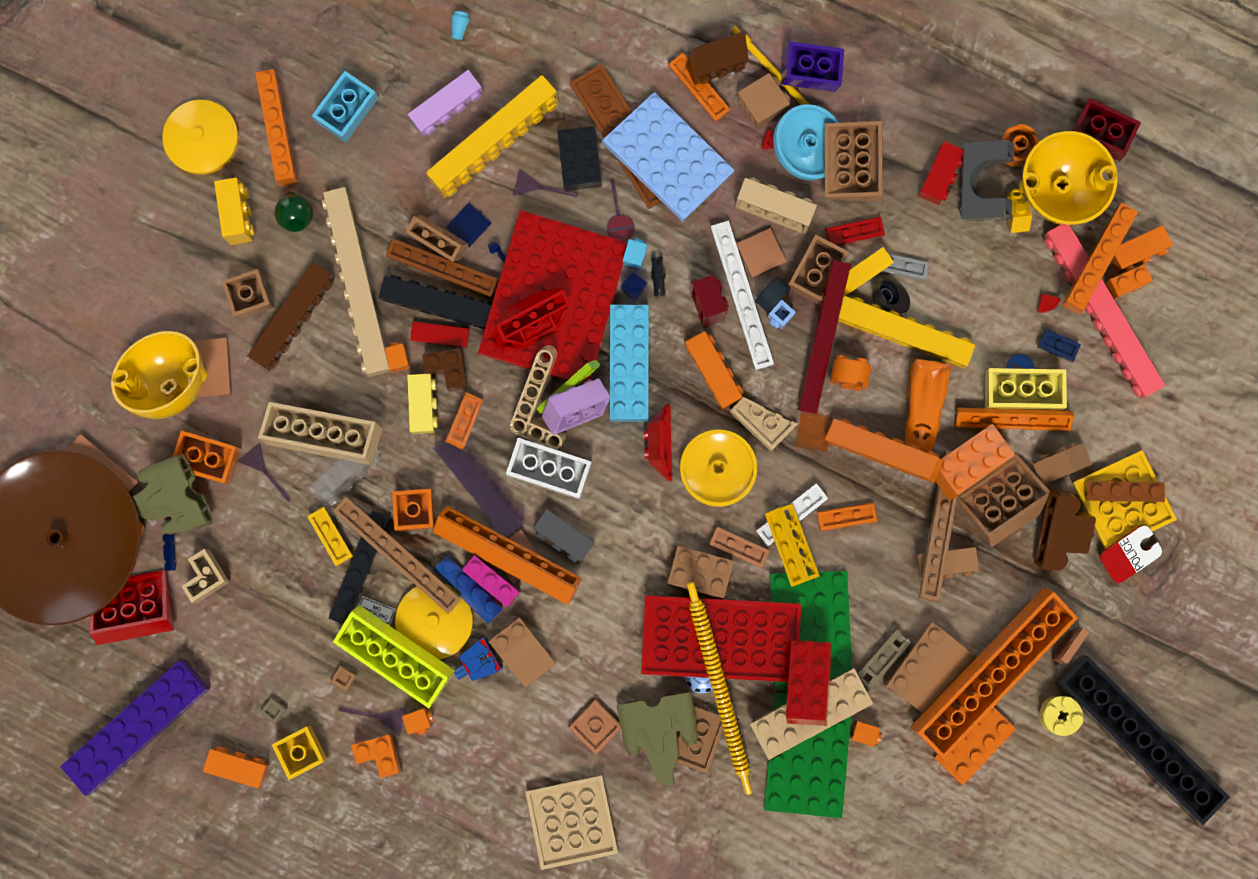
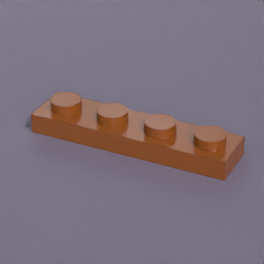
M1086 481L1085 501L1165 502V482Z

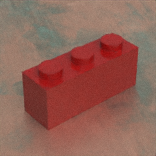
M943 141L921 188L919 197L937 205L942 200L946 201L950 192L947 188L949 184L953 185L957 177L955 170L957 167L961 168L963 164V149Z

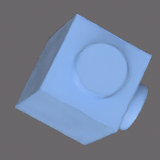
M781 300L767 317L769 319L768 322L775 329L780 328L782 330L796 312Z

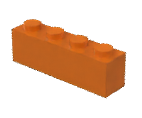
M704 331L687 340L684 345L720 409L724 410L743 398L741 395L743 390L739 384L735 385L732 379L734 375L729 367L726 368L723 364L725 359L722 353L715 350L713 346L715 341L711 334L707 335Z

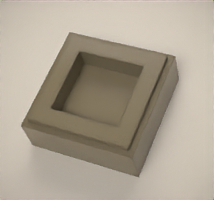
M271 697L260 711V714L276 725L287 711V708Z

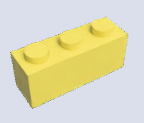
M431 374L407 375L410 433H435V428H438V417H434V409H437V398L433 397V390H436V379H433Z

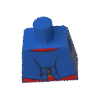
M482 638L459 657L462 665L455 668L454 673L458 680L469 675L471 681H475L500 672L503 669L486 638Z

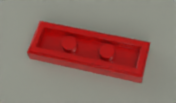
M881 216L825 228L827 241L837 246L885 236Z
M413 322L410 341L467 348L470 329Z

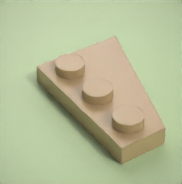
M745 397L730 410V413L769 451H772L798 425L793 421L782 418L777 413L774 414L766 410L763 406Z

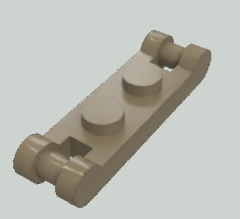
M899 628L893 631L890 637L857 673L867 693L912 642L909 637L906 638L901 634L902 631ZM896 639L901 643L899 647L893 644ZM866 673L872 677L870 681L864 678Z

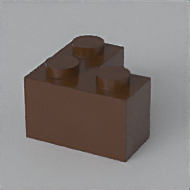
M460 348L422 354L425 374H431L432 376L445 374L446 387L449 392L468 389L463 354Z

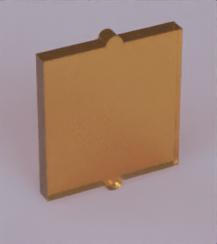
M801 413L796 447L808 448L810 451L819 450L827 452L828 442L825 438L832 424V418L820 417L818 414L814 416Z

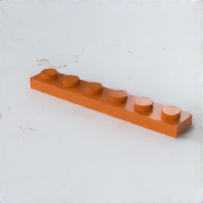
M957 407L955 425L961 428H987L993 424L996 429L1071 431L1074 413L1073 411Z

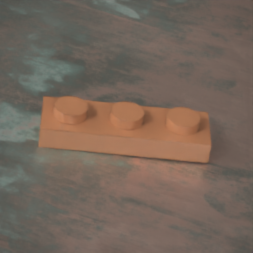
M719 527L716 528L709 545L759 568H763L770 552L768 549Z

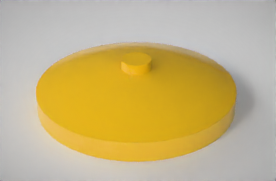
M193 100L180 105L170 114L163 128L162 140L167 156L177 167L191 174L204 175L222 169L231 161L238 147L239 132L234 118L223 106L209 100Z
M710 430L696 436L687 445L681 457L680 475L684 487L694 499L708 506L724 507L737 503L749 493L756 480L757 461L751 446L741 436L727 430Z
M445 584V585H446L448 588H450L457 596H459L449 585ZM415 587L401 600L396 612L395 626L398 632L440 660L456 654L467 643L473 628V613L471 607L462 599L447 614L420 588Z

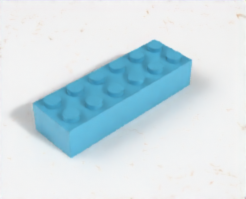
M610 305V422H648L649 305Z

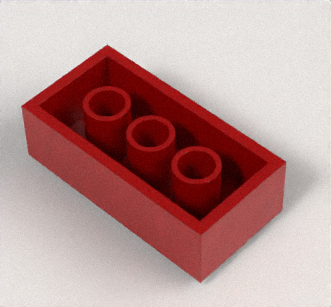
M791 640L786 709L787 724L827 726L832 658L831 643Z

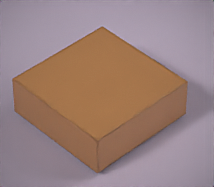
M340 665L330 682L348 692L357 674Z

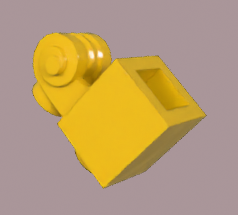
M1014 189L1006 197L1012 200V219L1007 220L1010 233L1030 231L1032 213L1029 203L1025 202V197L1020 189Z

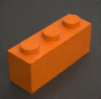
M1162 225L1121 244L1111 262L1117 273L1121 271L1125 273L1134 269V265L1138 263L1143 265L1152 261L1151 257L1155 255L1161 257L1169 253L1168 249L1173 246V243Z
M222 746L209 750L203 772L259 789L263 787L270 765L266 764L264 759L258 757L250 759L246 757L247 754L235 751V754L227 752L228 748Z

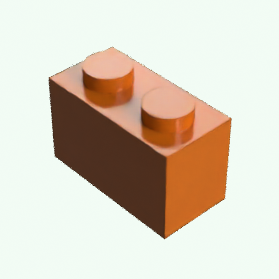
M1143 264L1110 279L1105 285L1115 300L1147 286L1153 280L1146 265Z

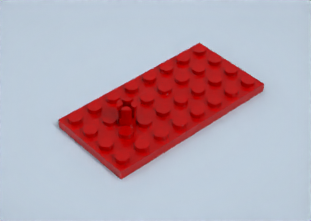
M645 596L641 674L709 678L689 609L691 598ZM700 599L705 604V613L708 615L707 618L709 619L725 679L788 682L791 640H800L801 604Z

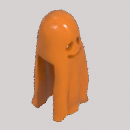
M915 359V361L911 362L908 383V413L905 423V445L909 447L910 444L916 445L925 453L933 450L939 431L941 410L948 392L951 364Z

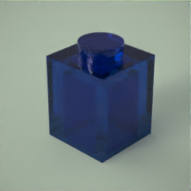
M632 271L621 285V291L636 302L647 289L648 283Z

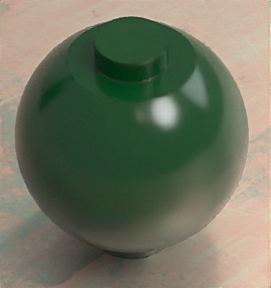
M288 192L277 202L274 214L281 228L289 232H299L307 228L311 223L313 210L306 198L295 192Z

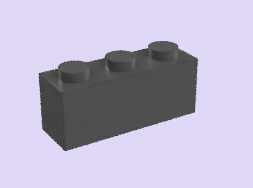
M549 510L544 512L534 526V529L537 531L535 535L542 540L547 538L552 541V547L559 552L562 549L568 553L566 557L575 563L577 560L582 562L595 544Z

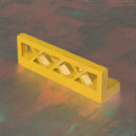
M793 504L765 513L791 587L820 577ZM785 510H788L789 515H790V520L787 519V517H786V515H785V512H784ZM793 529H794V530L796 531V533H797V538H795V537L793 536V533H792V530H793ZM799 547L803 550L804 556L800 555ZM806 566L810 568L811 576H808Z

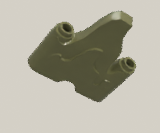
M180 454L160 461L138 472L139 481L141 483H148L145 489L132 496L138 517L148 520L171 517L162 524L163 533L168 535L212 524L213 515L204 495L195 492L192 488L195 475L185 455Z
M692 692L662 697L656 707L651 706L648 701L617 705L623 742L628 755L640 754L642 748L648 757L658 782L662 785L674 784V769L679 759L678 731H680L686 746L697 744L698 740Z

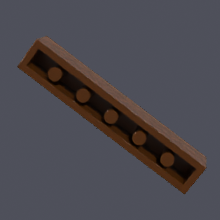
M312 262L247 357L268 371L274 369L280 361L279 357L281 354L286 353L289 349L292 338H296L299 335L303 322H307L310 319L312 309L321 303L324 292L332 287L334 277Z

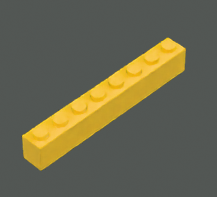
M844 293L838 322L963 369L968 366L975 348V344H972L970 339L964 337L956 338L949 331L935 330L936 327L930 324L921 325L914 318L907 317L905 319L900 317V314L895 311L889 310L887 312L881 310L882 307L879 305L871 304L870 306L865 304L864 300L853 297V299L846 297Z

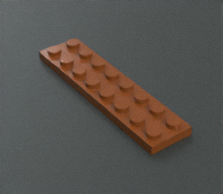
M602 64L570 82L571 88L603 138L610 134L632 113ZM616 157L647 208L651 209L662 201Z

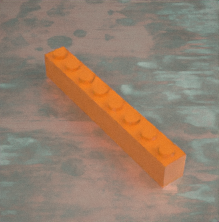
M446 506L438 515L433 533L567 605L576 595L582 580L578 575L449 506Z

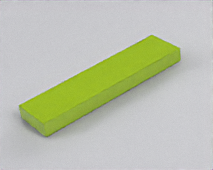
M598 361L588 362L553 394L566 392L567 389L573 386L577 387L600 367ZM549 398L536 408L540 414H543Z

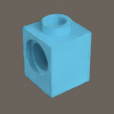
M638 238L629 239L623 258V265L641 270L647 251L645 241Z

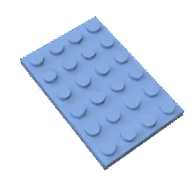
M655 92L602 140V143L682 222L735 171Z

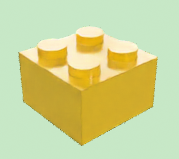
M311 725L272 744L288 780L328 761Z

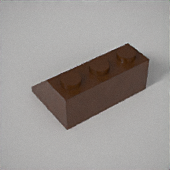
M744 31L693 48L685 66L694 85L700 83L707 84L714 78L718 77L721 79L727 76L728 73H738L745 68L749 58Z

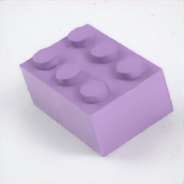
M600 379L588 380L581 386H573L567 389L566 392L551 395L542 418L552 435H555L602 416L610 396Z

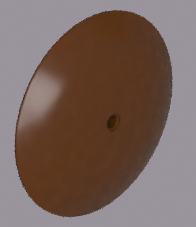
M65 451L34 454L5 468L0 473V608L8 614L29 623L63 625L85 619L108 605L127 583L134 569L140 545L138 514L125 485L110 469L100 462L81 454ZM57 534L60 535V541L58 543L55 542V536Z

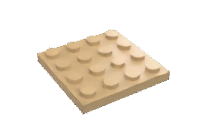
M602 775L525 792L541 870L618 854Z

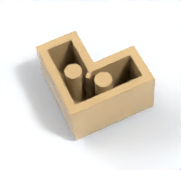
M203 549L188 559L198 576L181 587L191 603H198L228 584L229 580L211 551Z

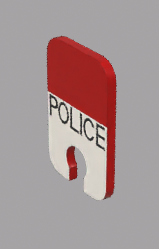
M1138 526L1100 553V561L1114 582L1121 583L1161 556L1162 549L1157 541L1151 544L1149 549L1143 550L1140 547V543L1144 538H1149L1153 535L1147 526Z

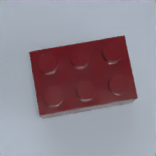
M1089 98L1083 105L1071 131L1093 137L1108 150L1113 159L1121 161L1126 156L1141 122Z
M714 275L696 280L691 285L690 293L703 328L725 321L729 308L726 297L721 295V282Z

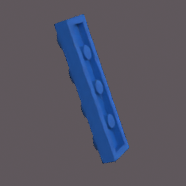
M449 556L434 568L433 571L487 624L503 610Z

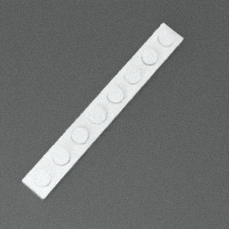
M726 221L712 225L710 228L755 371L774 365L730 223Z

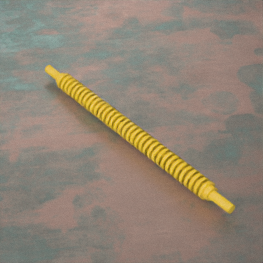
M689 582L687 583L691 598L689 609L696 634L698 635L697 638L702 650L704 663L706 664L705 667L712 692L714 693L728 749L730 750L729 753L735 774L741 778L745 795L753 793L748 778L750 767L741 734L739 733L729 691L727 690L728 687L721 662L719 661L717 648L715 647L716 644L711 632L709 619L707 618L708 615L705 613V604L698 598L695 583Z

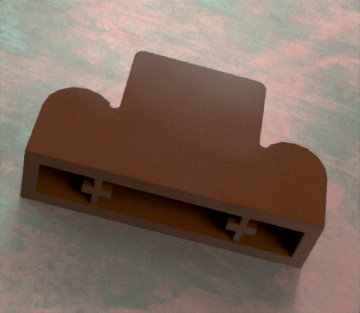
M1050 490L1034 559V563L1043 570H1061L1068 563L1066 553L1087 554L1090 549L1096 518L1086 511L1079 510L1081 507L1080 500L1068 491Z

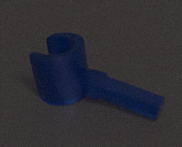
M498 243L488 244L490 253L494 254L497 252L499 258L505 263L506 258L502 254Z

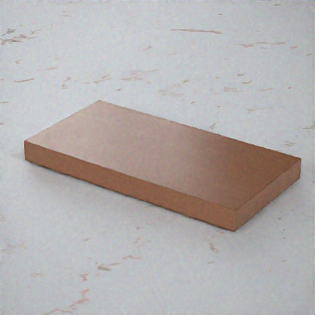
M82 434L65 451L81 454L100 462L121 480L129 493L139 484L135 478Z

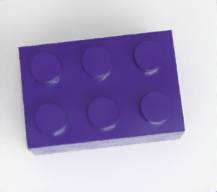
M789 41L783 53L781 85L836 92L842 86L844 49Z

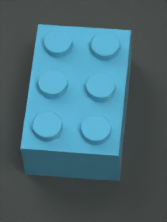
M344 71L315 110L312 118L318 125L346 143L378 100V96L374 90Z

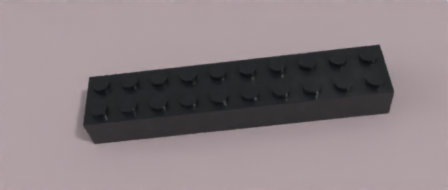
M1081 655L1054 682L1068 697L1074 699L1080 705L1082 711L1195 823L1204 825L1230 798L1087 655Z

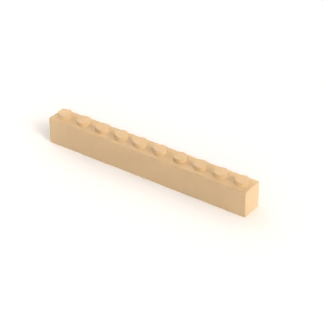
M345 187L323 192L324 199H321L324 210L328 212L326 222L328 228H332L333 234L330 235L332 245H336L337 249L334 255L337 264L341 266L339 276L341 282H345L346 289H343L345 299L349 300L350 307H347L350 318H353L355 324L352 325L354 336H358L359 343L356 344L357 351L363 357V362H361L362 371L369 377L391 372L385 353L386 346L349 193Z

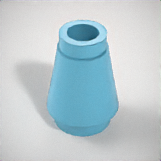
M454 11V15H452L451 38L463 40L470 21L468 13Z

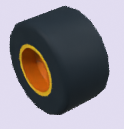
M776 277L760 293L755 302L767 313H770L788 294L791 288L779 277Z

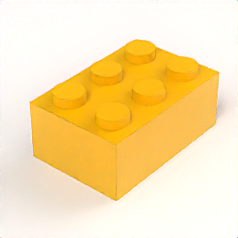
M238 178L214 181L222 237L230 245L253 242L252 236L255 235L253 224H250L252 210L247 204V199H249L248 188H245Z

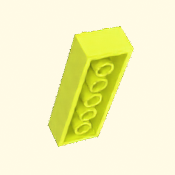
M360 605L351 611L333 641L334 644L428 708L438 699L455 672L454 669Z

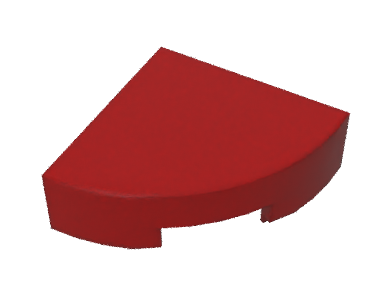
M767 129L761 149L774 148V131Z
M1041 294L1037 313H1046L1053 310L1059 304L1061 298Z

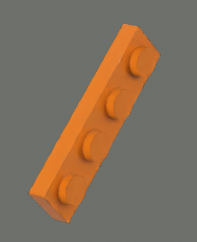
M684 53L680 54L668 64V67L716 123L730 112V108L709 83L694 85L685 66L688 58Z

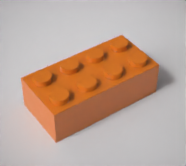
M991 424L941 459L943 464L935 482L948 500L951 501L1011 459L1015 454L995 426Z

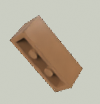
M423 215L414 216L405 232L452 262L460 260L469 245Z
M976 547L948 551L943 579L955 578L957 573H962V576L974 575V571L979 570ZM926 554L915 555L918 578H922Z

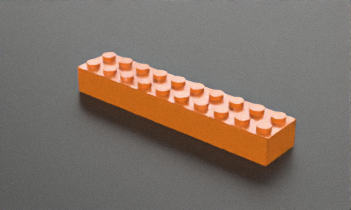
M1043 588L910 728L935 754L945 759L1071 627L1078 617L1054 591Z

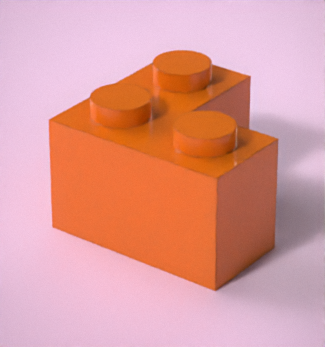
M392 733L351 745L355 763L359 764L375 759L380 778L402 771Z

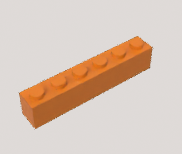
M274 69L255 72L275 180L279 186L298 183L279 77Z
M1122 202L1115 208L1061 306L1077 315L1084 311L1138 211Z
M843 418L840 421L837 419L833 420L825 438L830 445L934 484L943 464L937 453L932 451L925 453L921 451L920 447L910 444L909 447L897 438L890 440L886 438L885 434L875 431L874 434L862 425L855 427L851 425L850 421Z

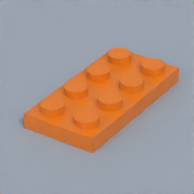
M993 707L945 759H942L937 754L933 758L961 785H964L1016 728Z

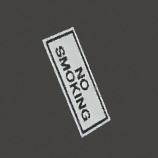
M363 596L359 603L360 606L386 624H391L396 609Z

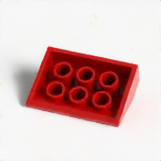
M161 570L130 576L119 594L108 605L90 616V636L97 645L174 631V616L167 571Z

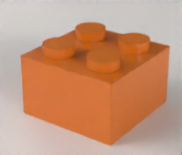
M432 489L392 492L395 531L434 529L435 509Z

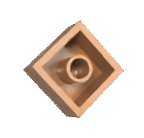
M259 269L221 281L232 316L239 321L274 309L263 274Z

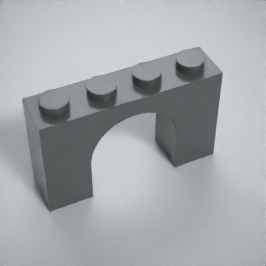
M1008 140L964 143V153L962 155L964 160L961 170L963 185L960 190L962 196V205L960 206L961 219L967 221L1012 219V200L1007 198L985 199L979 192L978 178L982 170L990 164L1014 162L1015 143Z

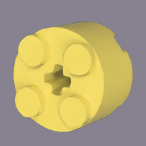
M1051 696L1041 705L1039 721L1046 731L1055 735L1068 736L1075 733L1083 724V712L1080 705L1074 699L1066 696ZM1059 712H1063V719H1058Z

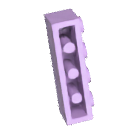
M467 70L408 113L409 119L423 137L431 135L436 131L437 126L449 122L452 118L451 116L456 112H462L471 101L475 102L480 99L483 93L482 87L470 71Z

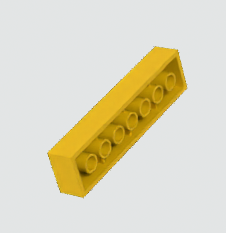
M541 75L426 172L430 183L444 199L447 196H453L460 185L467 184L472 179L471 176L485 169L486 163L497 159L504 148H510L515 143L514 140L517 137L524 136L529 131L530 126L538 124L544 118L543 115L557 108L559 103L557 91Z

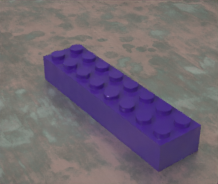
M185 660L178 661L60 767L85 796L92 795L205 695L210 688Z

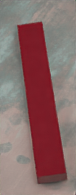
M831 260L797 410L817 414L851 267L849 263Z

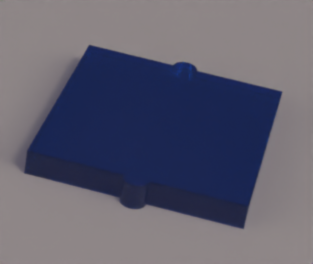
M468 203L446 227L457 237L467 242L470 248L492 223L482 215L481 211H477Z

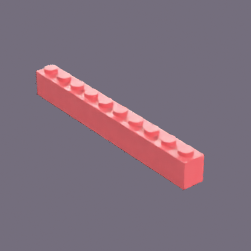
M1059 225L1043 236L1045 238L1044 243L1054 253L1055 262L1063 268L1065 279L1073 285L1088 255L1070 225ZM1101 279L1084 311L1092 317L1093 326L1097 331L1101 332L1106 347H1110L1114 361L1120 364L1123 369L1122 374L1124 378L1130 381L1133 386V393L1135 396H1139L1141 400L1163 388L1165 384Z

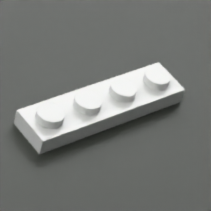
M816 483L791 504H793L798 519L801 521L825 502L828 497ZM785 510V515L790 520L789 512ZM767 522L756 532L765 544L769 546L774 542V538Z

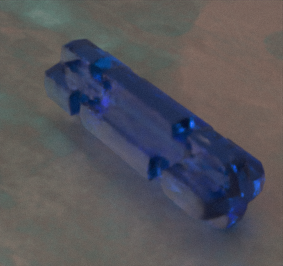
M163 534L162 539L165 543L163 545V554L166 561L164 569L165 571L176 570V562L174 563V535Z

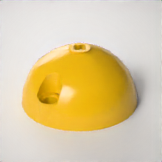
M1063 131L1047 136L1032 149L1023 167L1019 189L1025 194L1031 207L1046 220L1060 225H1077L1095 219L1108 208L1117 188V170L1112 156L1099 141L1084 133ZM1102 173H1106L1109 176V180H1105ZM1026 180L1030 181L1032 187L1027 185ZM1060 183V186H1063V189L1061 190V187H1058L1057 184Z
M173 331L157 332L135 342L120 357L112 374V394L118 404L131 414L147 419H164L181 413L195 401L201 390L202 382L206 380L208 373L204 368L199 350L189 337Z

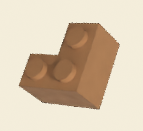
M1071 443L1054 451L1055 455L1045 454L1038 457L1039 462L1033 464L1043 484L1092 465L1083 443L1075 446V443Z

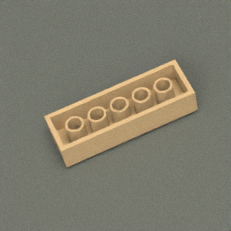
M269 402L258 438L266 445L373 465L382 428L373 421Z
M851 668L830 680L827 726L787 724V703L750 722L749 725L769 760L873 703L855 669Z

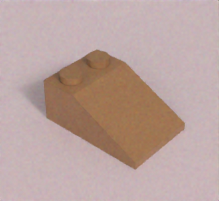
M518 618L489 641L525 688L556 665L522 618Z

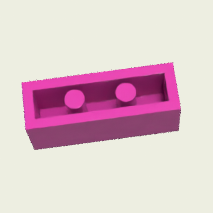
M475 555L462 570L508 608L521 593Z

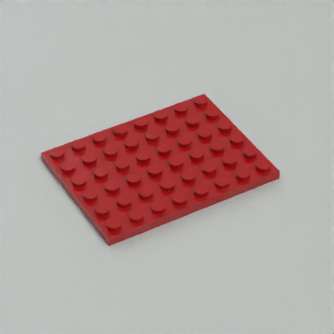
M520 210L478 355L531 370L537 353L545 345H551L557 350V358L550 376L568 381L584 365L597 359L628 243ZM564 289L571 306L566 311L558 329L526 346L501 340L495 322L506 308L539 291ZM543 352L544 358L551 359L548 353ZM536 370V372L544 374L543 371ZM591 374L590 376H588V377H587L581 384H579V385H582L584 382H586V381H588V380H591L592 374Z

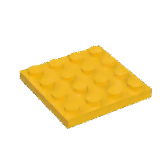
M1143 450L1072 483L1085 511L1096 518L1094 530L1104 549L1140 525L1147 526L1152 532L1177 520L1166 496L1165 502L1085 501L1086 481L1158 482Z

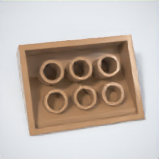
M882 121L825 123V199L863 202L884 201Z
M1015 455L957 496V503L978 533L992 548L1046 510L1050 491L1018 455Z
M929 622L884 686L923 714L976 659V656L933 622Z

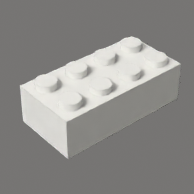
M518 438L506 475L580 500L592 462Z

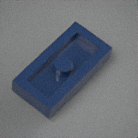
M1045 329L1037 348L1069 362H1074L1081 344Z

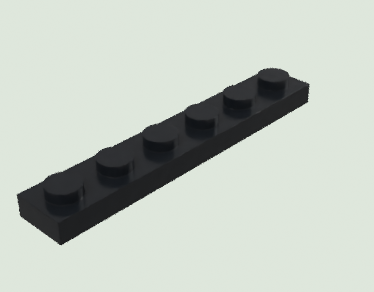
M372 511L370 518L382 529L387 530L391 520L390 517ZM361 537L329 615V619L341 624L345 623L351 611L354 610L378 552L363 537Z

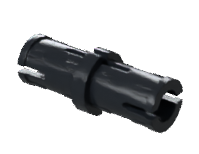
M657 257L651 258L653 272L651 280H653L654 296H666L664 283L666 274H664L663 257H658V259Z

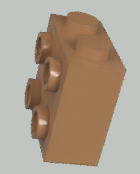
M770 73L737 93V99L756 128L782 114L790 106L789 96L786 92L783 93L781 91L778 79L775 76L772 77Z

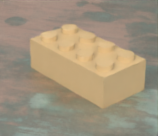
M750 177L749 179L745 178L735 208L806 234L817 205L808 198H797L792 192L785 191L784 193L779 191L774 185L768 184L766 186L761 184L758 179Z

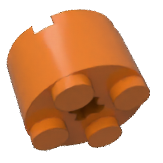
M1019 124L1010 127L1003 134L1000 140H1008L1015 143L1014 162H1006L1005 164L1012 167L1024 166L1028 155L1040 142L1036 131L1032 127Z
M837 355V359H834L830 384L835 386L836 383L841 384L840 388L861 391L862 387L865 391L868 390L872 366L867 363V360L863 358L850 360L847 356Z

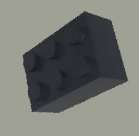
M595 126L557 130L564 191L602 187Z

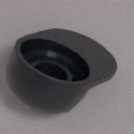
M889 279L882 280L874 286L872 296L876 305L882 308H890L900 314L909 310L910 297L903 287Z

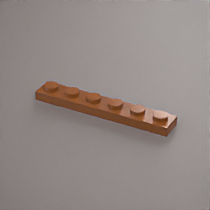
M393 238L385 255L387 258L491 298L499 281L497 278Z

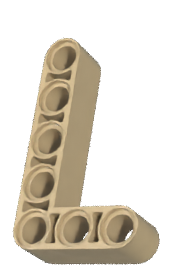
M545 345L536 355L510 423V428L516 435L557 450L566 440V433L563 431L552 435L546 423L534 417L557 358L555 347ZM543 352L548 353L551 359L544 358ZM536 370L543 371L544 376H539ZM530 387H535L538 393L531 392ZM523 404H528L531 410H526ZM517 421H522L524 423V427H520L517 424ZM534 428L540 429L542 434H537ZM552 436H557L560 442H555Z

